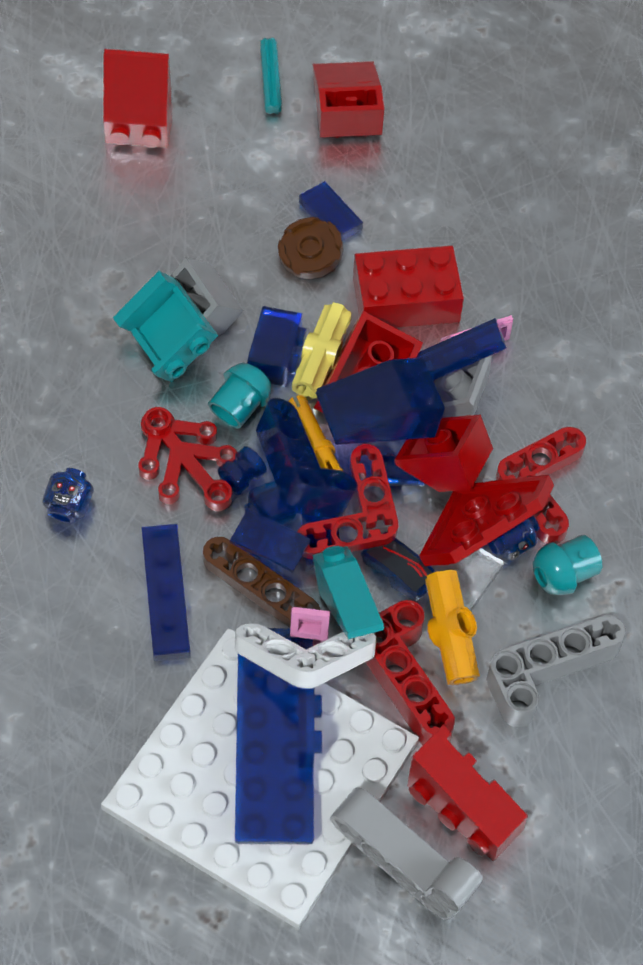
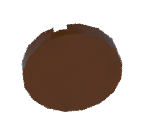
M308 217L295 221L284 230L281 241L279 239L278 252L280 261L287 272L297 278L315 279L325 276L340 263L344 251L341 234L335 225L329 221H321L317 217Z

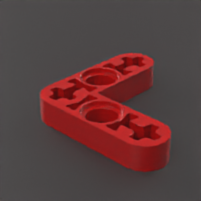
M575 427L561 428L505 457L498 465L496 480L516 478L514 475L506 476L507 470L511 473L519 471L518 478L550 475L577 461L584 453L586 445L584 433ZM566 440L569 444L575 442V448H573L571 445H566L565 447H563L564 441ZM537 453H543L550 458L551 462L546 465H539L533 461L532 456ZM551 494L544 508L525 520L535 535L546 544L552 542L558 544L563 541L569 527L567 515ZM547 521L551 525L558 524V530L555 531V529L552 527L546 529L545 526Z
M361 444L352 451L350 457V469L361 513L302 525L296 533V549L302 557L313 559L312 555L322 553L324 549L331 546H347L351 552L383 546L391 543L396 538L398 518L383 457L376 446ZM367 455L368 459L372 461V476L366 478L364 464L360 463L361 456ZM371 486H376L383 490L384 497L381 501L371 502L365 498L364 491ZM383 520L385 525H391L388 527L386 534H381L379 529H373L376 527L377 521ZM361 523H366V530H368V538L363 539V527ZM343 526H350L356 530L357 537L351 542H343L337 537V531ZM326 530H331V542L333 545L328 546V538L323 539L326 538ZM313 534L315 539L322 540L317 541L316 548H310L309 543H303L306 541L307 535Z

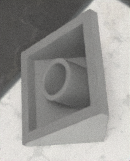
M485 348L438 361L418 414L424 419L475 415L488 381L493 351L490 348Z

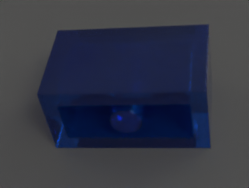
M262 306L247 364L259 368L267 376L271 384L287 387L290 374L296 375L300 355H296L297 348H303L307 334V328L302 327V313Z

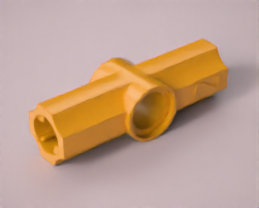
M449 569L431 573L425 579L433 617L428 621L427 628L433 644L440 648L447 684L459 685L476 681L480 674L472 637L477 632V623L472 612L464 606L457 571Z

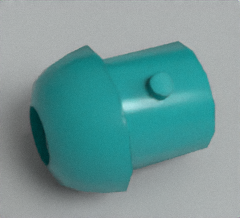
M244 362L234 365L223 373L226 381L208 402L210 410L220 420L236 429L241 428L258 406H266L271 395V383L267 376L259 368Z
M579 535L560 545L554 542L545 544L537 552L532 563L537 582L544 591L551 595L574 593L577 584L600 574L603 568L602 557L598 547L586 535Z

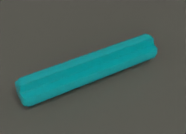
M263 38L260 41L265 111L268 114H279L282 111L277 41L274 38Z

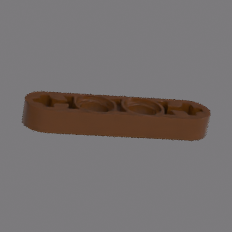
M214 537L205 543L203 547L205 567L290 629L292 606L290 604L293 599L294 607L321 610L319 604L312 597L225 537ZM225 551L226 559L220 556L213 559V552L219 554ZM251 568L257 573V577L253 581L244 582L237 577V574L241 569ZM279 588L285 592L286 596L279 602H272L266 598L265 594L269 589Z

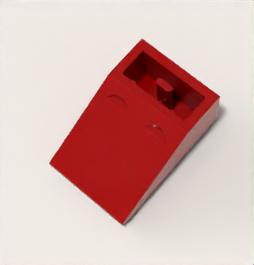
M374 61L312 64L320 137L382 135L384 102L382 87Z

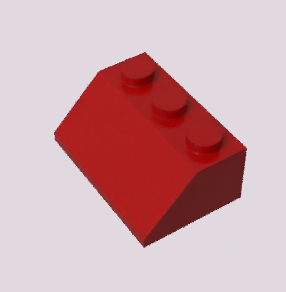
M363 311L353 326L316 401L314 409L343 424L385 425L423 342Z

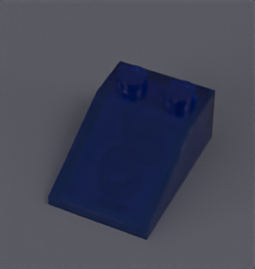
M423 358L391 359L317 388L316 396L335 445L433 438L437 433L445 410V406Z

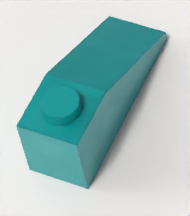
M331 546L324 549L322 553L312 555L319 594L346 637L352 639L384 630L383 621L358 561L347 546Z

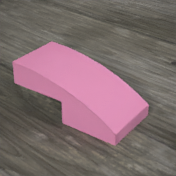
M292 607L291 641L307 650L327 640L329 636L330 611Z

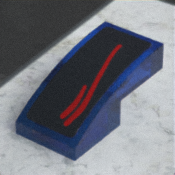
M397 538L389 544L364 549L360 553L363 563L388 577L391 588L411 600L417 602L428 592L425 579L427 575L436 571L431 566H424L419 555Z

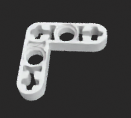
M244 624L235 631V650L237 653L300 688L317 687L371 660L375 655L376 635L374 633L348 639L344 632L306 650L259 624Z

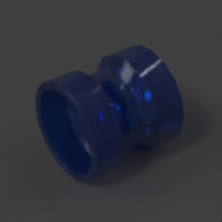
M244 446L235 454L233 461H226L217 471L220 479L230 484L232 492L236 495H241L249 488V483L252 480H258L267 473V468L257 452L248 446Z

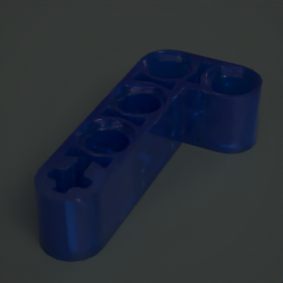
M281 398L270 399L258 422L256 434L284 505L294 513L328 518L343 516L358 487L356 480L344 471L320 468L294 405Z

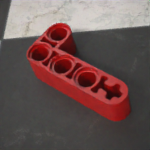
M400 601L379 612L384 630L374 634L376 637L381 638L383 642L376 643L375 655L366 664L414 735L419 737V742L424 745L443 725L453 734L455 717L408 649V647L419 641L422 635L424 610L415 601ZM409 620L412 621L414 625L405 626L402 625L399 621ZM391 665H398L402 667L404 670L401 672H393L390 671L387 667ZM417 694L423 697L424 700L414 702L407 696ZM452 734L447 738L449 742L451 741Z

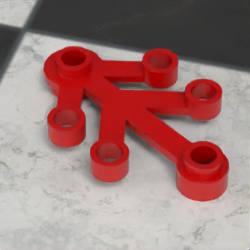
M163 407L149 409L141 419V430L148 439L144 457L138 463L140 476L144 479L152 480L159 475L160 465L157 457L163 441L170 450L164 481L158 487L160 501L165 504H174L178 501L180 497L178 480L181 466H183L204 491V502L208 508L214 511H223L228 508L232 503V488L230 484L221 479L213 480L197 459L216 461L219 467L231 469L237 463L236 449L230 445H223L221 447L209 446L217 439V427L212 422L195 423L175 420L173 415ZM156 424L164 425L162 427H153ZM203 431L212 432V434L208 436L202 435L201 433ZM176 434L196 436L201 444L182 442ZM228 454L231 455L232 458L229 460H224L221 458V456ZM146 465H153L155 467L152 470L144 469ZM167 489H172L175 491L171 495H166L163 493ZM216 496H221L224 498L220 501L213 500V498Z

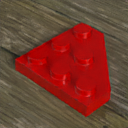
M549 474L474 483L471 490L460 493L453 491L419 554L424 566L456 564L541 511L554 487Z

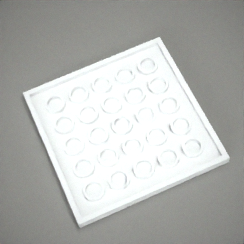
M228 628L104 799L101 807L106 813L299 930L353 846V843L333 825L330 820L331 815L356 787L366 790L381 802L417 746L419 737L325 683L314 688H300L290 684L237 653L235 650V631Z

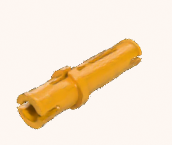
M297 395L296 398L300 404L297 407L292 397L287 402L286 408L290 412L308 447L307 455L310 461L317 465L325 484H334L330 475L331 472H333L337 482H340L345 472L334 455L335 447L333 443L326 439L308 404L307 398L303 395Z

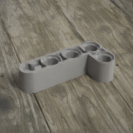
M610 615L601 616L496 652L491 658L486 680L505 722L518 728L525 727L531 723L539 701L536 685L616 658L626 633L625 626L621 620ZM565 647H575L580 653H572ZM532 658H542L546 664H537ZM507 669L511 671L513 675L504 676L500 674L497 670ZM519 700L526 703L528 707L517 708L512 702Z
M354 788L330 817L333 825L427 909L444 920H448L458 913L483 881L482 875L473 865L459 857L448 862L374 796L362 788Z

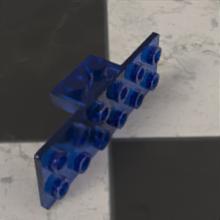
M268 628L306 650L313 647V639L290 637L291 628ZM239 653L235 843L312 844L314 842V755L322 754V730H315V718H322V695H314V688H300L290 684Z

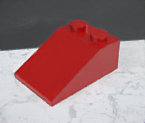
M104 49L103 123L105 143L168 148L172 126L169 54Z

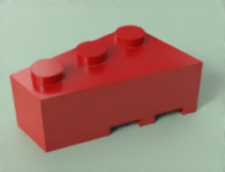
M443 725L412 756L407 787H409L410 794L417 802L422 805L428 804L438 813V818L448 829L453 831L457 829L465 836L468 845L474 852L480 856L486 855L494 862L524 830L528 815L495 780L488 783L472 767L477 760L469 752L464 756L458 752L447 740L452 733Z

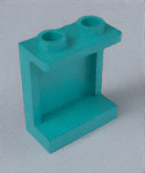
M158 271L113 317L119 327L132 333L155 365L151 369L153 374L170 382L182 376L187 366L199 355L205 353L209 349L210 344L218 337L216 331L178 280L161 271Z

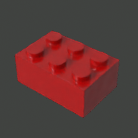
M453 245L354 254L353 282L359 317L364 311L395 328L460 322L464 297Z

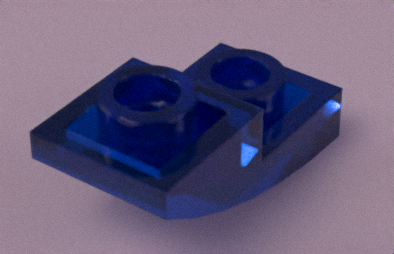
M247 510L229 542L259 559L263 557L293 573L309 546L311 539L280 523Z

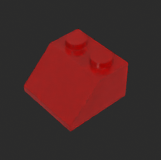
M481 414L422 419L417 421L394 461L397 467L438 492L454 491L460 493L472 489L493 447Z

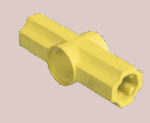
M335 302L325 305L314 332H309L304 342L301 363L292 382V391L298 395L305 396L307 400L311 401L319 397L328 375L342 350V341L352 317V312L348 311L344 305Z

